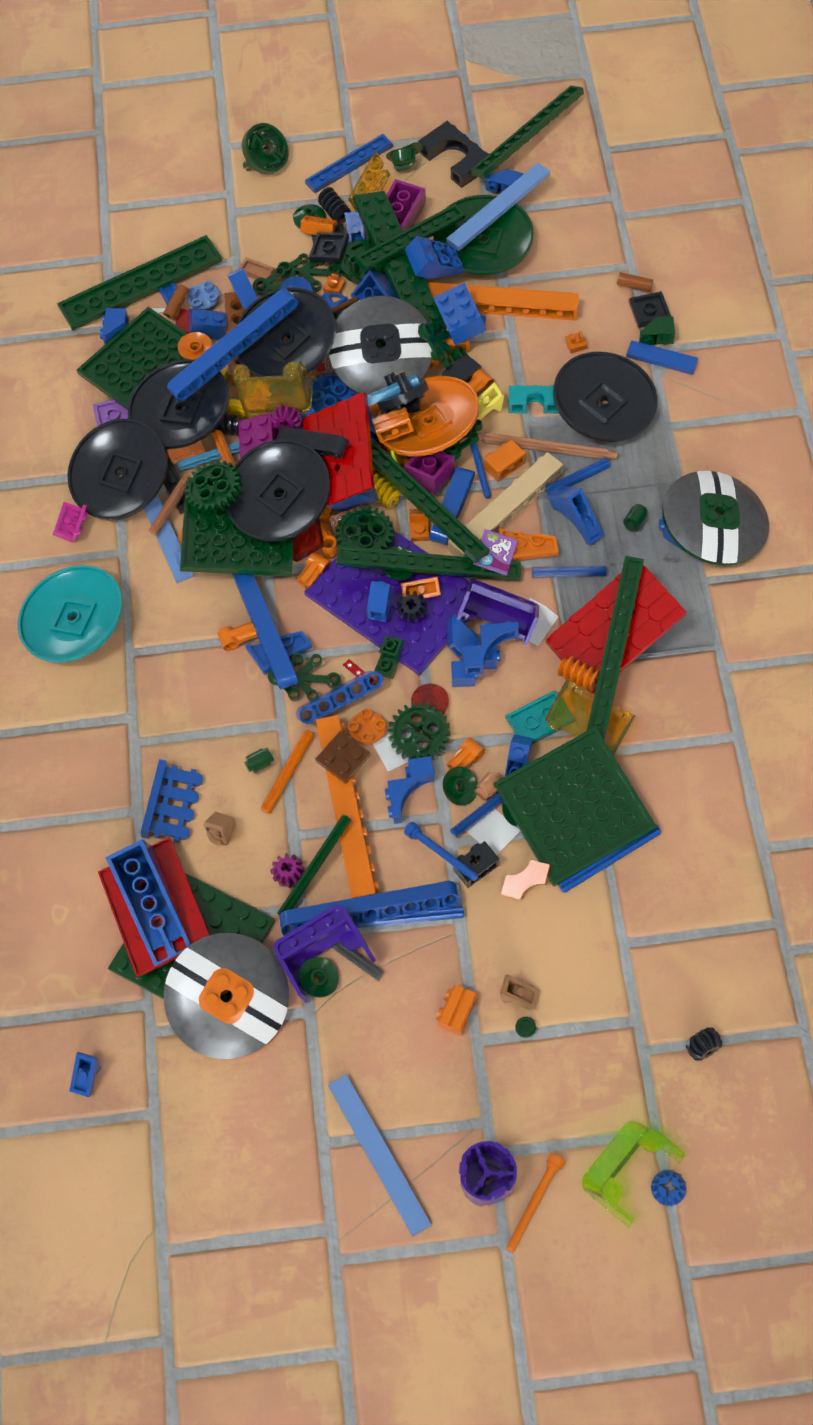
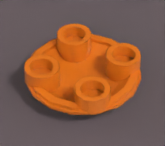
M367 708L363 709L360 713L353 716L348 723L349 735L360 744L369 745L376 743L385 734L386 722L380 714Z

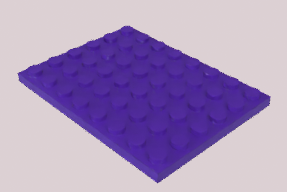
M394 531L392 546H388V548L401 546L411 552L427 553ZM335 558L322 574L318 576L314 584L304 591V594L379 648H381L386 635L402 639L404 643L399 662L420 676L448 644L447 620L453 615L457 616L469 581L461 576L416 572L408 579L394 580L386 576L382 569L336 565ZM438 577L441 595L423 598L428 603L426 605L428 612H423L424 619L418 616V622H415L414 618H412L410 623L407 622V618L402 620L400 618L401 614H398L396 611L399 608L396 602L401 601L400 595H403L400 583ZM372 581H383L390 584L392 604L386 622L368 619L367 605ZM411 604V607L409 606V609H413V607L415 608V604Z

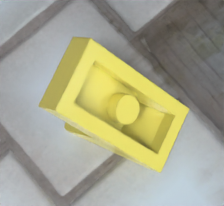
M495 382L478 397L479 414L477 419H483L492 409L502 410L504 395Z

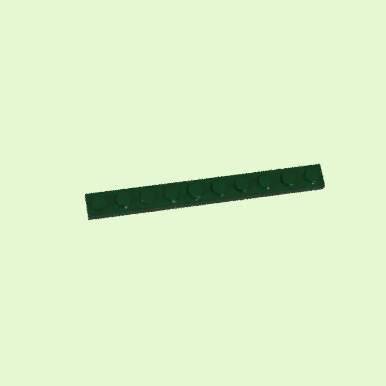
M570 85L471 169L472 176L488 177L499 165L509 159L512 154L529 142L545 126L549 125L553 119L558 117L573 102L577 101L584 94L583 87Z
M371 439L373 467L474 563L489 554V548Z
M337 546L336 565L517 582L521 579V562L511 561L506 576L474 565V562L469 557Z
M626 555L587 726V731L596 726L604 741L644 559Z

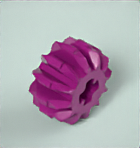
M281 404L274 409L271 422H273L274 428H278V432L280 427L299 429L302 416L300 410H296L295 406L290 407L289 404L286 406Z
M288 853L284 855L285 858L282 859L281 856H278V862H272L274 868L270 872L274 875V882L279 881V886L281 887L286 883L287 887L290 888L292 882L295 885L297 884V879L301 878L305 868L301 866L303 864L302 860H297L295 854L289 858Z

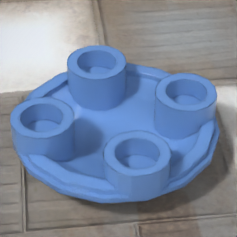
M205 281L203 284L189 287L190 292L187 295V301L194 309H209L220 298L218 288L211 281Z

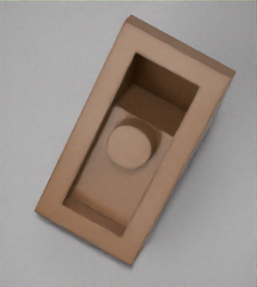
M505 974L500 996L503 1003L514 1002L528 1010H534L539 990Z

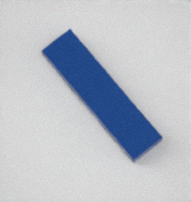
M631 340L626 353L627 358L693 375L698 362L697 357Z

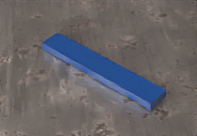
M382 134L307 178L305 184L314 193H317L391 149L393 143Z

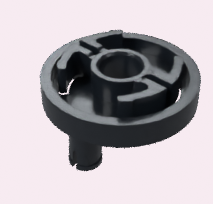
M392 372L388 376L385 375L384 379L388 386L397 382L401 391L377 402L381 411L388 410V412L399 410L402 405L413 401L415 398H423L425 396L424 393L429 390L426 380H420V384L410 386L405 372L399 373V375H394V372Z

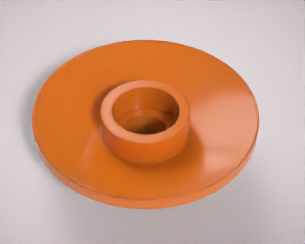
M188 333L180 339L178 352L184 359L196 360L212 346V341L204 333Z

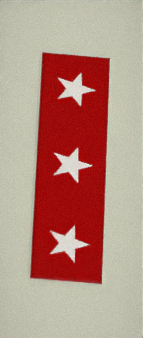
M350 659L343 664L356 677L365 673ZM372 677L369 678L371 684L374 681Z

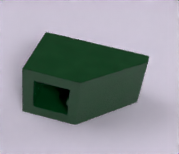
M674 317L654 318L640 331L639 342L648 345L673 344L675 337Z

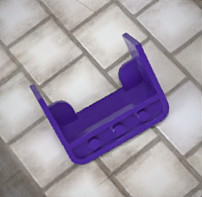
M470 579L456 619L460 620V618L470 621L478 617L494 624L506 621L518 622V638L515 639L520 641L524 639V645L527 646L539 619V605L489 584Z
M332 906L279 938L274 944V952L298 996L305 1003H308L309 1000L299 983L298 974L302 964L308 959L317 956L342 941L343 945L349 950L363 947L371 961H377L343 906Z

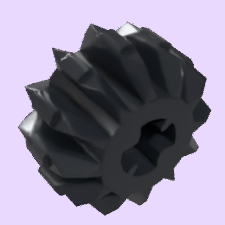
M407 591L406 597L400 595L401 601L396 602V605L399 607L396 611L398 614H401L400 618L402 620L407 618V622L410 623L412 618H414L415 622H418V616L424 619L423 612H428L426 607L428 603L427 600H423V594L417 596V591H414L410 595L409 591ZM411 604H415L413 609H409V606L411 607Z
M707 1027L690 1037L685 1047L695 1061H702L721 1048L723 1041L714 1028Z

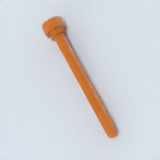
M553 1153L549 1154L546 1160L548 1162L546 1167L548 1168L506 1246L508 1252L515 1250L554 1173L558 1172L559 1169L561 1170L565 1164V1160Z

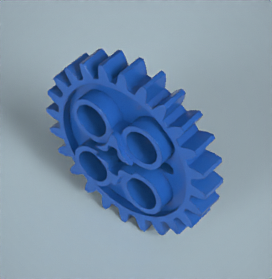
M332 371L327 376L325 372L323 377L316 375V380L311 378V384L306 383L307 388H304L315 413L357 394L343 384L336 374L333 375Z

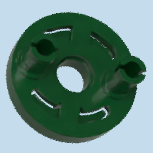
M258 123L248 129L243 136L242 152L246 159L243 163V168L248 167L246 171L254 169L262 174H273L284 167L288 160L289 148L284 135L276 127L267 123ZM269 148L270 153H267L265 150Z
M368 235L367 239L357 240L348 244L343 259L339 263L342 275L347 280L359 284L365 277V274L368 273V271L364 272L354 261L356 256L373 248ZM381 264L371 269L386 275Z

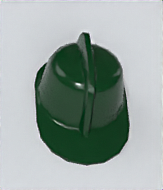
M420 142L409 144L388 152L386 158L392 161L396 171L408 169L414 165L416 155L422 151L424 145Z

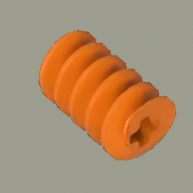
M571 656L569 659L565 657L558 667L557 675L563 676L566 680L570 679V682L576 683L580 687L583 686L585 690L592 692L597 686L600 670L598 669L593 673V666L587 670V663L580 666V659L574 663V656Z

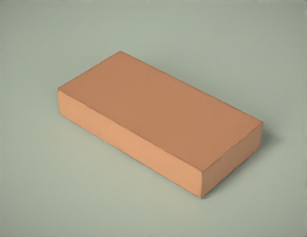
M246 257L238 268H243L246 275L253 279L261 277L266 279L275 273L274 267Z

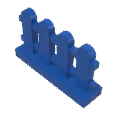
M159 759L141 828L142 838L149 839L150 833L154 834V838H159L160 835L174 838V842L178 843L180 839L186 840L189 838L190 831L187 827H183L184 821L191 822L194 819V812L191 809H187L188 803L195 804L198 802V793L192 791V787L200 786L203 783L202 775L196 773L195 769H191V772L177 769V765H172L171 768L167 767V761ZM164 780H168L167 785H163ZM173 782L187 784V789L172 787ZM159 797L163 798L162 803L158 802ZM168 800L183 802L182 807L168 805ZM155 815L159 816L158 821H154ZM164 817L179 820L178 825L164 823Z

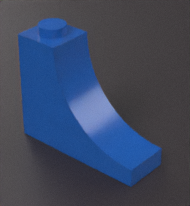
M559 485L546 494L553 509L562 513L574 524L586 544L591 545L604 536L582 488Z

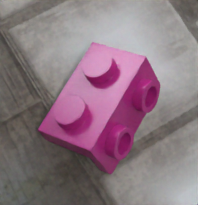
M64 502L52 535L72 543L76 537L79 538L83 530L80 527L81 522H85L88 512H85L87 505L83 504L82 508Z

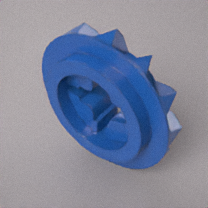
M663 1170L653 1178L651 1192L655 1200L660 1204L674 1206L683 1200L686 1194V1182L680 1174L673 1170ZM669 1179H671L672 1187L678 1190H671L667 1197L666 1189L659 1185H666Z

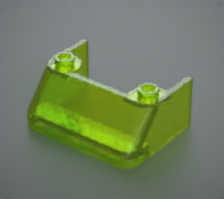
M629 1121L621 1128L584 1174L581 1182L582 1188L587 1194L628 1228L632 1225L634 1218L617 1205L623 1196V1189L614 1177L639 1146L652 1153L662 1149L677 1163H680L685 1156L682 1150L660 1132L636 1121Z

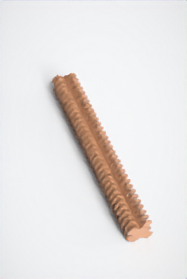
M186 473L183 474V477H181L148 530L155 537H157L158 531L162 530L163 524L166 523L169 515L173 512L172 510H174L173 508L176 507L178 501L182 498L181 496H183L182 494H184V490H186L185 484L188 481L187 478L190 477Z

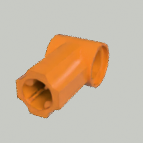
M478 369L468 384L478 395L482 391L487 390L495 380L484 370Z
M325 522L314 524L311 531L322 550L323 556L327 559L335 558L337 556L335 537L332 536Z
M313 552L307 561V566L297 577V582L305 589L310 588L318 576L331 564V561Z
M252 621L234 628L226 626L217 632L225 651L234 650L240 643L257 638Z
M469 737L462 743L459 751L446 763V766L449 769L459 766L467 768L472 762H477L483 756L485 749Z

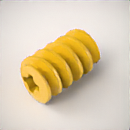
M380 473L373 474L378 502L388 510L392 509L397 504L401 492L396 490L394 486H391L389 481L386 482V478L381 477Z

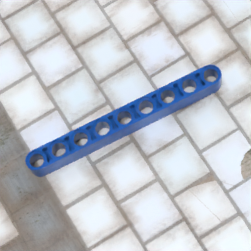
M286 288L280 289L168 383L167 389L178 401L186 400L297 307L298 300Z
M232 574L279 689L298 684L292 664L254 575Z
M443 881L283 911L279 916L281 932L283 935H286L335 905L343 906L355 925L452 908L459 904L460 898L456 884L452 881Z

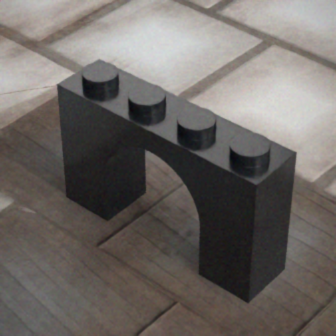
M448 121L418 140V142L424 145V148L419 153L429 161L446 150H459L466 155L465 158L451 167V180L461 188L477 178L472 176L471 169L489 155L488 152L482 150L477 143L470 140L466 134H463L455 125Z

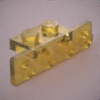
M373 153L348 198L355 210L357 209L353 202L354 195L382 191L391 175L388 170H381L384 163L378 153Z

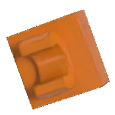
M331 274V276H328L323 287L324 293L341 294L345 285V279L339 278V275Z
M581 331L565 336V342L570 354L587 349V344Z

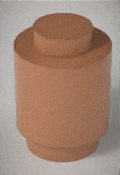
M488 772L476 785L474 792L482 800L487 801L488 798H492L497 792L493 783L502 777L496 772Z

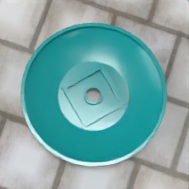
M77 565L52 573L33 588L20 609L18 634L22 644L33 656L52 663L70 662L91 654L109 639L119 624L123 611L122 591L116 580L108 572L98 567ZM78 615L75 620L70 621L72 617Z

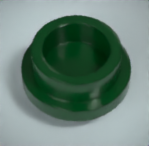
M530 1017L518 1019L515 1025L516 1033L523 1038L533 1036L536 1031L534 1020Z

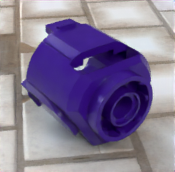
M484 1141L476 1143L466 1150L459 1165L460 1186L465 1197L473 1204L483 1207L495 1204L510 1196L516 1185L517 1166L514 1157L508 1149L497 1142ZM491 1178H494V1181H493L492 1184H490V1185H485V1182H486L487 1180H490Z

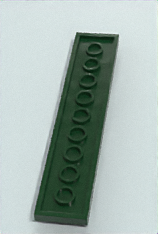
M385 191L353 196V202L373 247L403 232ZM404 251L382 263L381 265L396 298L415 307L423 315L427 323L436 321L439 328L443 327L445 322L426 280L415 275L406 252Z
M205 235L57 303L73 331L105 315L106 308H123L159 291L161 288L164 289L172 283H177L222 262V257L209 237Z

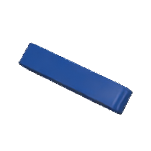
M461 467L456 468L442 502V505L457 519L460 516L475 476V471ZM433 524L429 540L448 545L449 538Z
M367 671L300 706L296 711V718L305 724L312 723L316 719H320L379 688L383 683V676L376 671ZM374 674L377 680L371 685L369 678ZM355 683L360 685L358 693H354L352 690ZM338 692L343 693V700L341 702H337L335 698ZM321 701H325L327 703V707L323 711H320L319 709V703ZM308 709L310 711V716L308 719L304 720L302 718V712Z

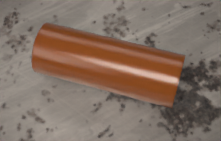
M622 272L619 273L617 285L651 292L653 279Z
M182 284L178 285L163 312L167 318L175 319L190 289Z

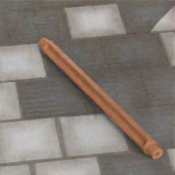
M487 432L478 433L479 441L483 443L502 445L512 439L520 448L617 460L618 452L611 451V449Z

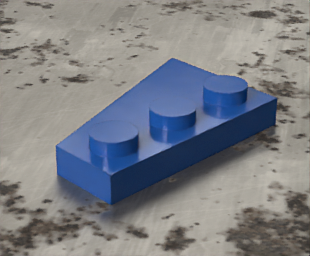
M303 631L280 636L289 660H292L294 653L302 654L313 648ZM261 643L245 645L246 650L264 675L267 674L271 667Z

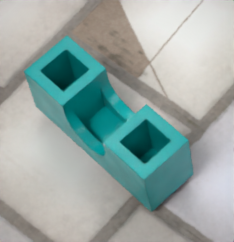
M553 385L509 386L508 413H526V407L529 403L538 402L543 406L544 414H559L553 399Z

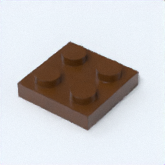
M340 731L315 760L319 765L346 784L371 754Z

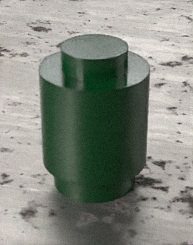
M636 504L631 507L623 520L626 529L629 531H638L647 518L648 511L645 506Z
M261 748L246 756L247 761L244 764L249 772L253 771L255 774L270 766L274 758L268 748Z

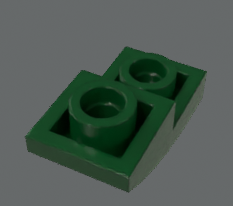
M385 636L379 650L381 656L374 671L379 672L383 677L393 679L404 641L402 639Z

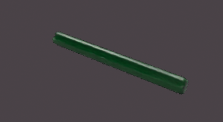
M344 814L341 816L279 909L278 915L283 911L294 908L350 824L351 819Z

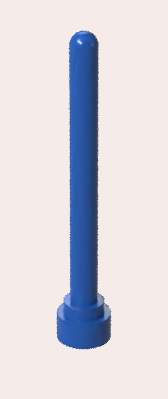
M477 443L470 445L484 497L489 499L491 492Z
M410 822L406 826L404 834L407 837L421 841L471 880L475 881L478 879L477 873L424 835L418 824Z

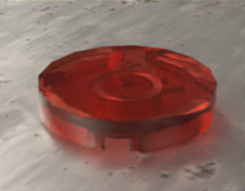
M423 684L417 687L411 697V703L413 702L415 706H418L420 701L423 707L429 703L430 709L437 706L436 712L442 710L443 715L449 706L447 692L437 684Z

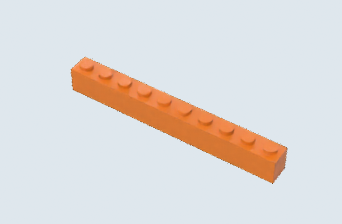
M426 282L433 297L460 285ZM466 285L478 312L482 314L577 320L579 293Z
M338 715L316 719L322 750L340 731L346 732L344 721L340 722ZM326 770L336 823L343 814L351 819L350 824L340 837L351 897L356 898L379 893L378 883L372 879V874H375L373 862L369 863L368 856H372L370 845H365L364 838L368 837L366 826H361L360 820H364L362 808L357 807V802H360L358 790L354 791L353 785L356 784L355 774L345 784Z

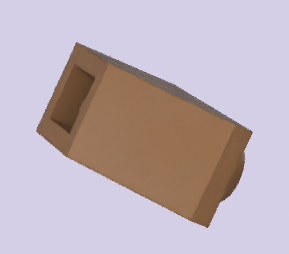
M215 811L204 822V828L210 842L216 845H228L236 826L234 817Z

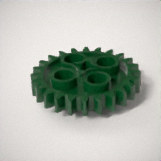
M219 459L216 460L215 464L212 460H210L209 465L203 463L202 469L197 467V473L191 472L193 478H187L190 483L185 484L187 489L184 492L187 495L185 497L188 503L196 511L200 510L201 513L206 511L208 514L212 510L217 513L218 508L224 511L225 505L230 507L229 502L236 501L234 496L240 495L237 490L242 489L240 484L243 483L241 480L242 476L231 462L227 464L223 460L221 463Z
M362 506L359 511L355 507L353 513L348 510V516L342 515V520H338V526L335 527V538L337 545L386 550L388 546H392V540H394L395 532L390 517L385 516L384 511L379 513L378 508L372 511L371 506L367 510Z
M421 701L418 706H415L412 702L411 708L404 705L405 711L398 709L399 716H392L395 722H389L392 728L388 729V734L391 735L388 737L389 741L393 742L391 747L397 748L396 754L398 755L402 752V759H405L407 756H409V759L431 756V759L435 760V753L441 756L440 749L446 750L444 743H449V738L446 736L451 735V732L447 730L450 728V724L445 723L447 716L442 717L443 711L436 712L437 706L430 709L429 703L423 707ZM414 717L421 718V721L418 723H414L411 720ZM434 726L438 729L435 732H429L428 728ZM405 732L411 734L409 738L401 737V735ZM420 742L427 743V746L424 748H419L417 745Z

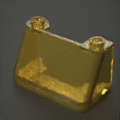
M301 361L286 364L283 376L250 377V370L247 366H232V377L241 406L246 414L263 415L270 412L273 414L274 409L281 404L284 406L289 404L290 407L295 406L296 410H300V413H306L311 408L313 379Z
M566 679L544 719L548 722L547 726L556 731L560 728L575 737L586 732L595 694ZM612 704L605 742L615 756L634 723L636 715Z

